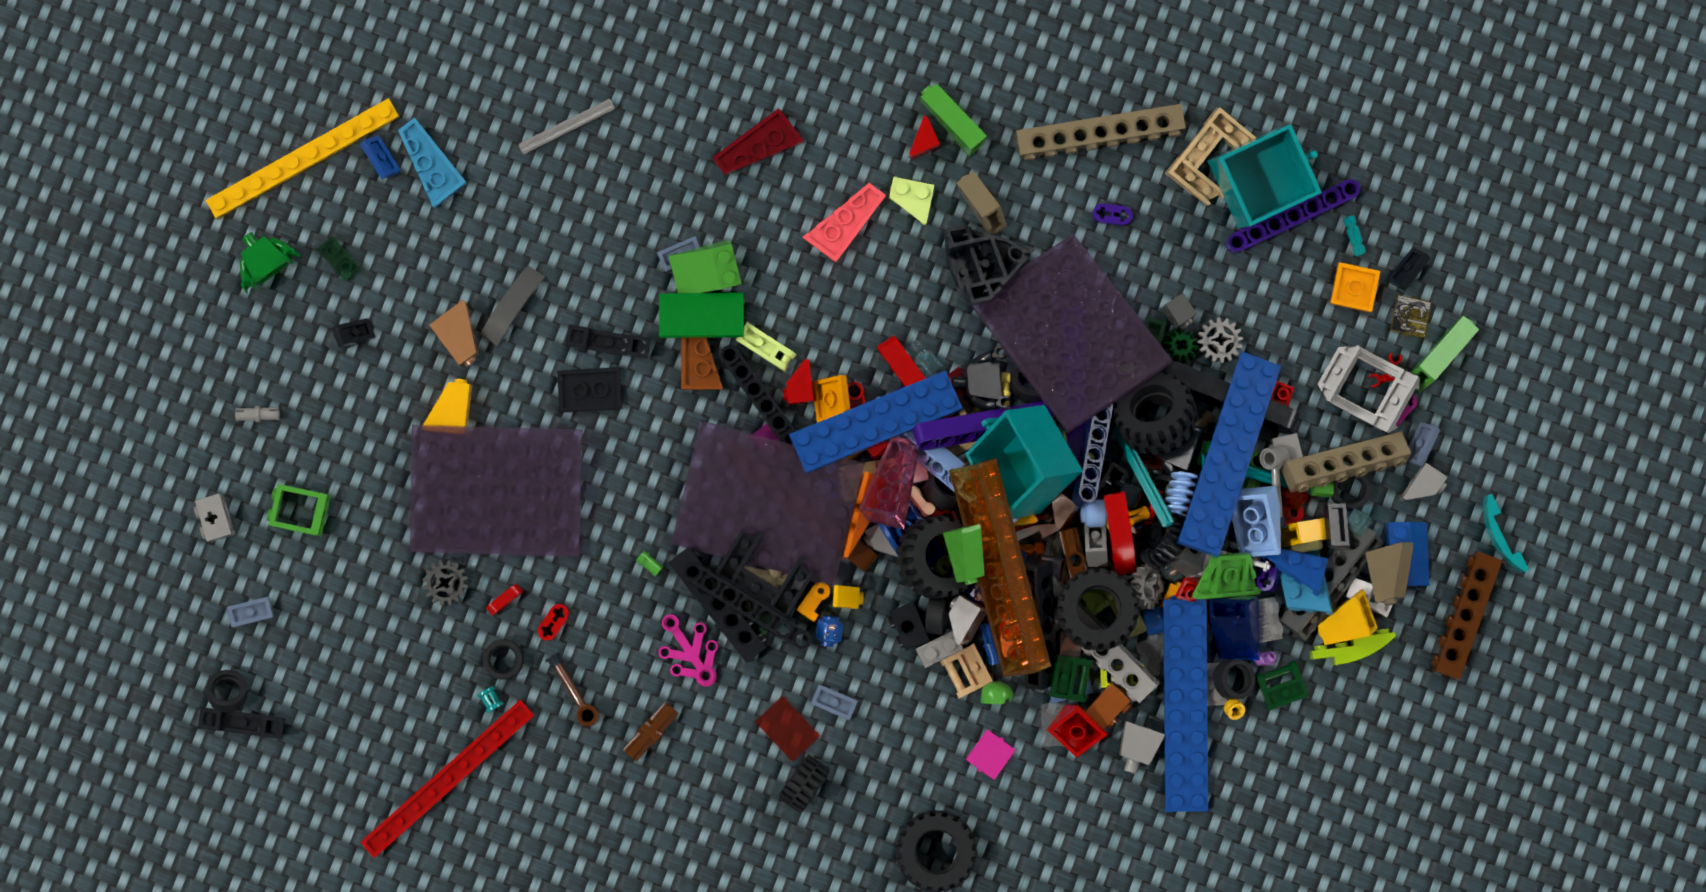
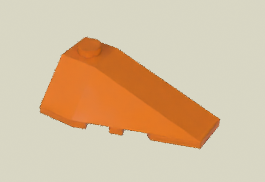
M864 472L861 476L842 559L846 560L882 503L883 498L887 499L890 487L886 486V479L869 472Z

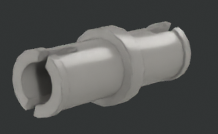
M255 406V408L235 409L236 421L255 420V422H260L261 420H279L280 416L279 407L260 408V406Z

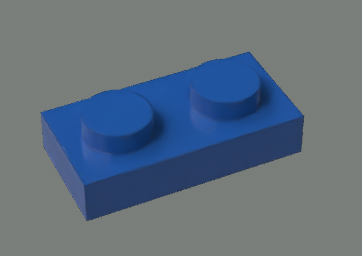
M379 135L366 139L360 144L381 179L391 177L401 171Z

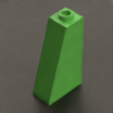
M937 83L933 87L931 85L927 86L921 92L920 101L969 157L985 144L986 134Z
M1463 315L1410 371L1411 374L1420 377L1419 390L1415 389L1418 393L1439 377L1478 332L1479 329L1472 320Z

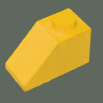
M834 585L833 608L859 609V605H863L864 592H860V587Z

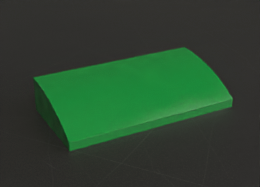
M744 293L659 294V337H744Z

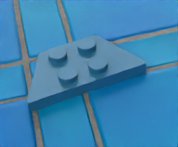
M1319 550L1302 552L1321 557ZM1281 572V582L1286 605L1289 610H1304L1309 613L1320 611L1325 612L1327 615L1333 614L1325 574L1320 594L1315 596L1312 589L1304 584H1298L1294 578L1288 577Z

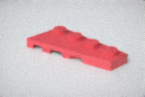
M868 183L802 238L837 263L886 195Z

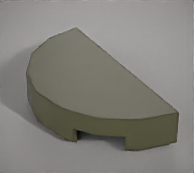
M1322 540L1284 547V549L1302 553L1322 549L1323 545Z

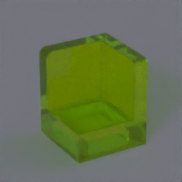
M1091 590L1081 597L1082 602L1093 616L1111 605L1101 590Z

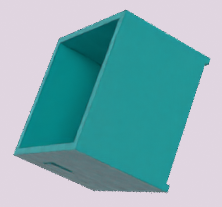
M1291 124L1278 127L1207 161L1237 228L1250 227L1322 193L1308 163V160L1318 157L1317 152L1312 150L1304 154Z
M1045 405L1006 410L1000 417L984 419L981 424L984 428L986 427L987 431L965 453L1002 520L1042 514L1043 510L1083 472Z

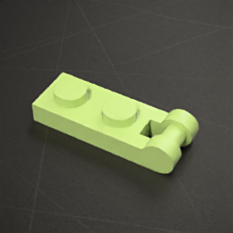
M748 322L744 326V337H737L736 339L737 342L784 372L788 369L787 365L790 360H793L797 355ZM779 351L784 354L781 360L775 358Z

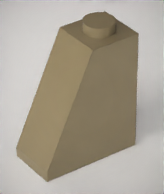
M974 171L956 182L961 195L987 233L995 235L1007 227L1000 205Z
M1400 542L1365 552L1376 602H1384L1385 606L1397 604L1398 599L1405 598L1413 543Z

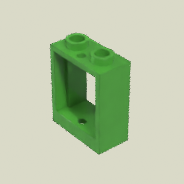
M278 484L277 488H274L271 499L274 502L272 509L268 510V525L322 537L331 496ZM284 491L318 498L311 529L277 522Z

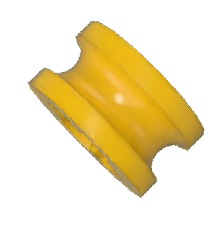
M1230 699L1224 705V712L1230 719L1237 720L1244 715L1245 707L1239 699Z

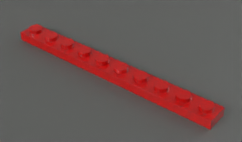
M519 700L360 843L373 858H376L535 716L534 713L522 700Z

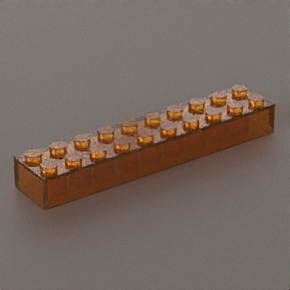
M997 459L966 464L949 470L964 527L978 524L981 526L985 576L978 577V582L1003 677L1032 674L1051 667Z

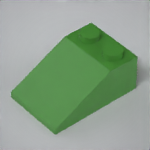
M730 240L668 255L678 293H702L742 284Z

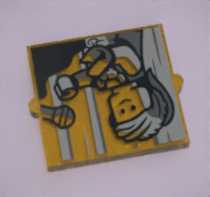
M1397 295L1390 331L1402 333L1406 337L1411 335L1424 338L1432 302L1419 300L1415 296L1410 298Z

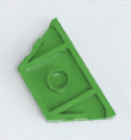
M1244 552L1220 554L1218 558L1212 556L1193 593V598L1210 599L1259 595L1261 591L1255 584L1254 579L1257 576L1252 567L1251 555Z

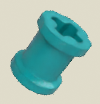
M494 686L477 694V697L481 698L486 706L487 714L504 704L502 701H499L495 694Z

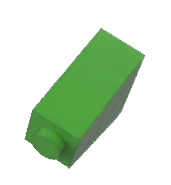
M980 524L944 532L943 535L956 582H965V585L978 582V577L985 576Z

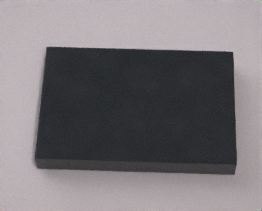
M620 367L557 371L559 413L623 409Z

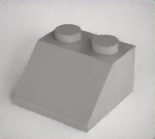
M971 594L956 596L950 604L952 609L949 612L955 641L958 645L968 644L972 641L991 606Z

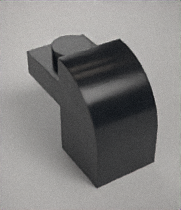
M1115 479L1110 494L1125 492L1127 506L1140 508L1145 493L1142 486L1128 480L1121 481Z

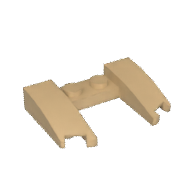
M1220 107L1213 111L1194 139L1165 172L1173 181L1206 205H1210V199L1218 195L1223 199L1224 196L1221 189L1198 170L1199 166L1220 140L1224 141L1231 148H1235L1256 138Z

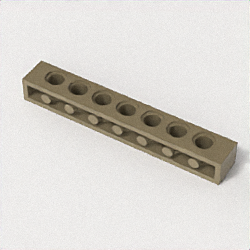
M1182 104L1016 130L1015 137L1019 159L1024 158L1025 161L1037 159L1039 155L1054 157L1058 155L1057 152L1065 151L1066 154H1073L1082 148L1091 151L1099 149L1101 145L1115 147L1119 145V142L1125 141L1128 144H1134L1144 138H1148V141L1158 140L1162 135L1177 137L1181 135V132H1184L1186 127ZM1157 120H1166L1168 126L1165 128L1159 127ZM1138 122L1145 123L1147 130L1139 131L1136 124ZM1122 125L1126 128L1127 132L1123 135L1118 134L1116 127ZM1103 129L1106 132V136L1104 138L1097 137L1095 130ZM1082 132L1085 135V140H1076L1074 134ZM1057 135L1062 136L1065 139V143L1061 145L1056 144L1054 137ZM1041 139L1044 142V146L1037 148L1034 146L1033 141Z

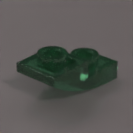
M333 236L316 249L344 281L361 268Z

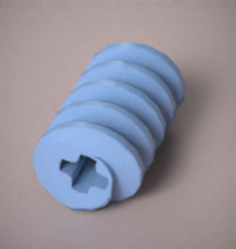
M1184 471L1173 472L1171 477L1174 480L1169 481V485L1172 488L1167 489V494L1171 497H1165V502L1169 504L1166 506L1170 514L1186 518L1183 511H1188L1189 508L1185 506V503H1191V499L1187 498V495L1194 494L1189 487L1196 486L1191 479L1198 478V476Z

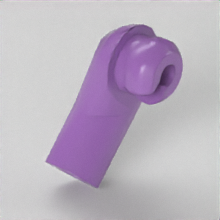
M1253 644L1244 650L1258 666H1270L1277 660L1274 652H1259Z

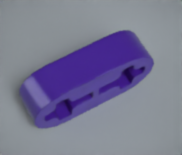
M1104 203L1096 205L1092 212L1093 219L1097 223L1115 226H1126L1133 217L1132 211L1128 207ZM1103 208L1104 212L1111 213V216L1105 215L1101 219L1100 215L1096 214V212ZM1121 211H1125V215L1128 218H1125L1124 222L1120 221L1121 218L1114 216V214H1120Z
M1262 558L1261 562L1263 563L1269 561L1268 558H1266L1265 560ZM1272 564L1270 570L1266 572L1263 571V568H1259L1257 586L1260 590L1273 592L1277 589L1281 571L1275 567L1276 564ZM1264 580H1270L1271 584L1266 586Z

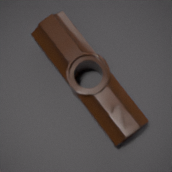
M1076 527L1058 531L1070 579L1075 574L1087 570ZM1074 554L1079 555L1081 560L1076 566L1070 564V557Z
M664 702L651 718L649 717L638 729L636 736L630 740L623 750L637 762L648 748L661 738L665 733L664 730L674 721L679 713L667 702Z

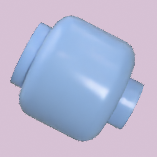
M1094 500L1087 507L1080 508L1081 523H1085L1089 528L1105 527L1108 520L1104 500Z

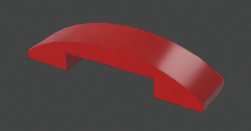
M1125 492L1103 495L1112 548L1113 569L1118 572V575L1135 573V553Z

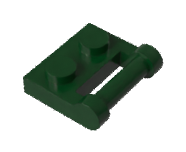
M1056 654L1048 696L1086 702L1087 696L1085 692L1089 670L1093 666L1094 660ZM1077 665H1082L1077 693H1072Z
M1295 660L1289 662V665L1264 674L1258 673L1255 675L1268 711L1309 696ZM1292 673L1294 679L1267 688V681Z

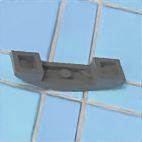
M527 265L503 296L480 334L498 346L509 331L510 325L531 295H534L545 279V276Z

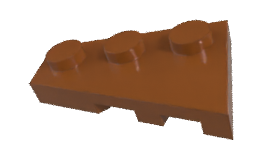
M681 338V390H723L707 338Z

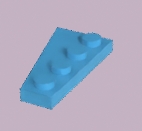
M415 117L398 130L434 209L467 184Z

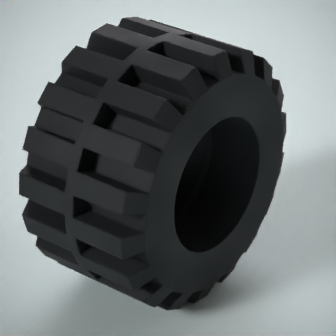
M811 755L805 756L779 793V799L797 812H803L828 777L830 769Z

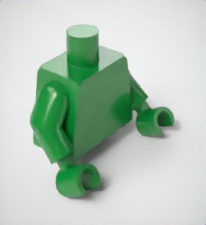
M252 232L248 233L242 238V241L248 247L241 252L240 276L242 288L246 294H248V288L252 286L256 290L257 286L255 283L260 286L289 264H293L291 261L292 257L295 255L300 257V254L284 241L276 238L268 239L265 236L257 240Z

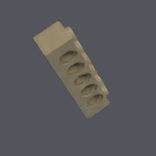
M1401 431L1286 461L1281 471L1290 492H1305L1314 486L1324 487L1333 481L1343 482L1349 477H1362L1368 472H1381L1387 469V467L1403 466L1411 455V451Z

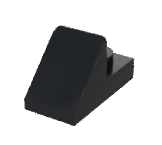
M368 318L335 325L331 328L338 347H345L346 349L375 338Z

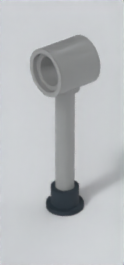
M1284 447L1266 448L1261 452L1260 463L1265 469H1271L1272 486H1276L1280 503V528H1287L1285 517L1282 515L1280 469L1283 468L1286 461L1290 460V455Z

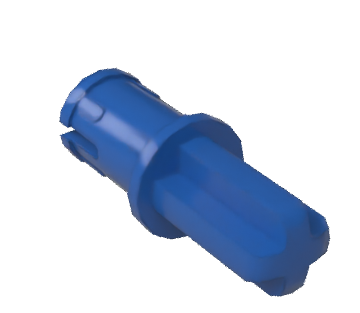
M990 622L982 623L980 625L984 641L982 646L985 647L989 665L1001 663L1002 659L997 645L999 641L995 639L992 625Z

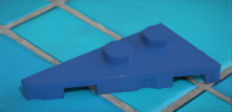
M1282 548L1279 555L1260 556L1264 560L1268 558L1276 564L1275 567L1288 577L1294 578L1298 584L1306 585L1313 590L1315 596H1319L1328 562L1327 558Z

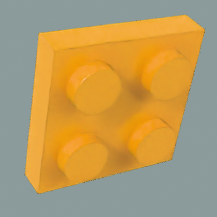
M1339 262L1330 304L1371 313L1380 271Z
M838 375L812 382L817 423L850 410L846 375Z

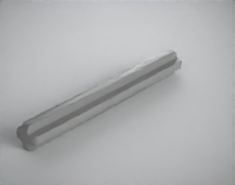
M610 99L603 101L519 143V148L523 154H526L613 111L615 107Z

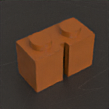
M1112 681L1101 692V695L1085 709V712L1103 729L1106 727L1110 729L1118 720L1116 716L1120 712L1124 714L1131 707V699L1126 695L1127 691L1122 686L1119 687Z

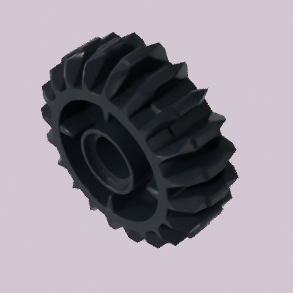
M1171 514L1174 522L1170 527H1163L1159 518L1158 520L1155 519L1154 523L1149 525V529L1145 531L1144 537L1141 538L1142 542L1139 544L1138 554L1139 558L1147 566L1154 569L1166 567L1167 563H1171L1172 559L1176 558L1177 553L1181 551L1180 549L1183 545L1177 542L1184 522L1176 515Z

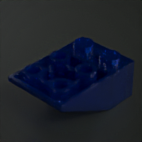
M1258 596L1210 598V623L1219 659L1260 660Z

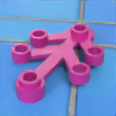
M666 615L662 620L663 628L673 633L685 652L671 650L669 647L663 646L659 649V656L663 659L674 658L692 662L697 670L683 668L680 664H674L670 668L671 674L673 676L682 675L696 678L701 686H711L717 678L716 671L712 668L715 652L718 650V643L714 640L706 643L707 654L703 664L699 654L703 634L707 631L706 625L701 622L695 624L693 645L691 646L678 627L679 619L675 615ZM669 619L675 621L673 627H668L667 621ZM698 625L704 626L702 633L696 631ZM711 642L716 644V648L713 651L708 649V644ZM664 648L669 650V655L666 657L661 655V651ZM675 666L680 667L681 672L679 674L673 673ZM704 672H708L710 674V678L708 680H704L702 678V674Z

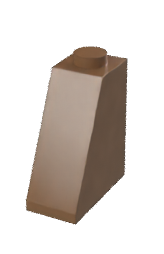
M462 300L429 325L459 366L463 367L465 365L468 367L476 361L475 357L479 354L469 307Z

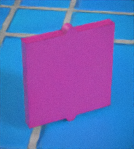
M987 729L966 760L977 767L979 772L982 771L995 780L1015 752V749L1004 742L1002 737H997Z

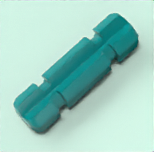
M1354 215L1344 218L1345 227H1348L1347 233L1351 246H1354V255H1364L1366 250L1365 246L1362 245L1363 240L1359 227L1356 226V217Z

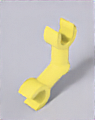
M1001 372L1002 396H1008L1009 398L1011 395L1010 372ZM1010 401L1004 402L1003 406H1010Z

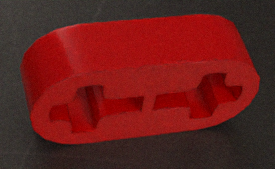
M518 583L514 584L486 607L487 611L491 616L496 615L524 591Z
M556 604L550 609L538 628V634L541 639L550 641L558 635L569 617V610L565 605ZM563 608L564 618L559 617L556 622L553 621L556 617L555 609L560 610ZM553 623L554 625L551 628L553 635L545 637V632L542 630L543 627L548 628Z

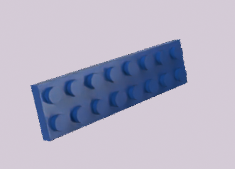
M943 371L789 434V437L805 474H808L911 432L914 426L919 423L945 418L962 411L963 408L947 372Z

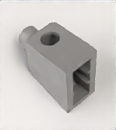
M1124 721L1119 751L1120 756L1128 758L1124 770L1136 774L1140 762L1149 765L1165 734Z

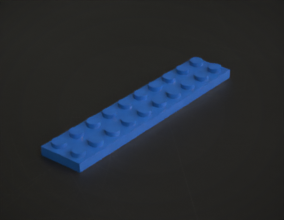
M1241 351L1177 542L1178 544L1216 558L1219 557L1281 365Z
M1163 599L1165 812L1208 811L1206 599H1196L1195 602L1183 599Z

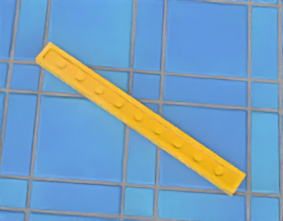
M388 98L206 199V202L214 217L219 219L400 117Z

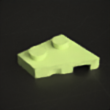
M893 177L889 199L914 216L921 224L926 225L934 185Z

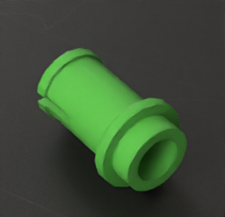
M643 551L636 559L639 563L638 565L640 566L641 564L656 576L664 566L653 559L649 552Z

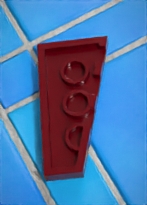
M778 108L712 157L722 173L728 175L802 144L804 140Z

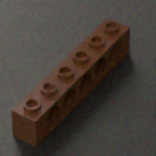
M1479 551L1469 556L1466 564L1469 567L1467 574H1463L1459 586L1462 588L1459 595H1455L1452 606H1454L1453 613L1448 615L1445 626H1447L1446 632L1440 636L1438 646H1440L1439 652L1434 654L1431 661L1433 672L1454 680H1460L1503 560ZM1477 570H1481L1484 574L1482 581H1478L1475 578ZM1471 589L1477 594L1474 601L1468 598V592ZM1463 609H1466L1470 614L1467 621H1464L1460 616ZM1456 629L1462 632V638L1459 641L1455 640L1453 636ZM1449 649L1455 652V658L1452 661L1446 657V652Z

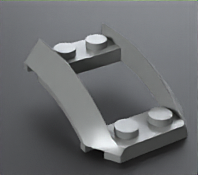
M1357 345L1356 347L1349 348L1345 346L1338 347L1318 382V386L1328 402L1390 433L1398 428L1396 423L1415 389L1419 390L1420 377L1372 354L1361 346ZM1357 360L1394 378L1391 387L1375 414L1338 395Z

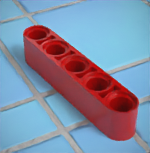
M894 335L877 346L878 351L904 387L926 379Z

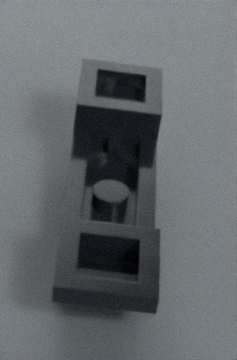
M569 324L565 345L601 353L648 359L651 338L595 330Z
M201 707L198 729L282 739L285 718L238 711L225 713L213 708Z

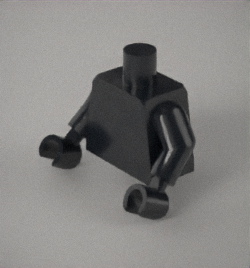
M997 346L994 352L989 351L978 355L969 361L967 366L961 371L962 377H952L951 379L954 389H963L964 400L970 401L972 405L983 411L996 410L999 407L1004 411L1011 409L1009 405L1003 406L1004 402L1012 400L1008 396H1002L999 360L995 361L996 358L1002 360L1007 358V354L999 356V351L1005 349L1004 346Z
M1196 425L1194 432H1190L1191 437L1186 442L1183 441L1182 446L1177 449L1176 447L1170 449L1171 452L1165 453L1163 451L1158 454V458L1162 461V467L1170 476L1171 473L1178 471L1193 474L1203 441H1211L1212 439L1207 435V432L1214 433L1215 429L1209 427L1204 430L1203 427Z

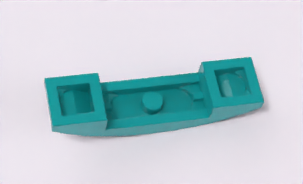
M1493 495L1484 496V522L1494 547L1501 557L1520 573L1529 571L1521 552L1511 553L1494 518L1501 511Z

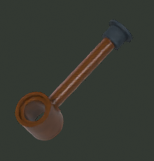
M561 653L553 654L545 662H549L550 666L555 668L579 708L577 711L578 722L588 727L596 725L600 719L598 709L586 704L562 665L563 661L559 656ZM586 710H591L594 713V718L590 722H586L583 719V713Z

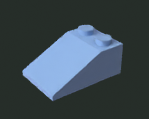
M1276 486L1241 489L1232 515L1239 553L1245 552L1250 554L1251 557L1279 555L1281 553L1280 503Z

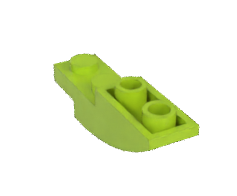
M1389 629L1376 630L1375 635L1350 640L1351 646H1348V642L1336 643V648L1327 649V645L1314 646L1315 650L1309 651L1310 659L1331 657L1332 665L1353 662L1380 650L1395 638L1396 634L1395 632L1389 633Z

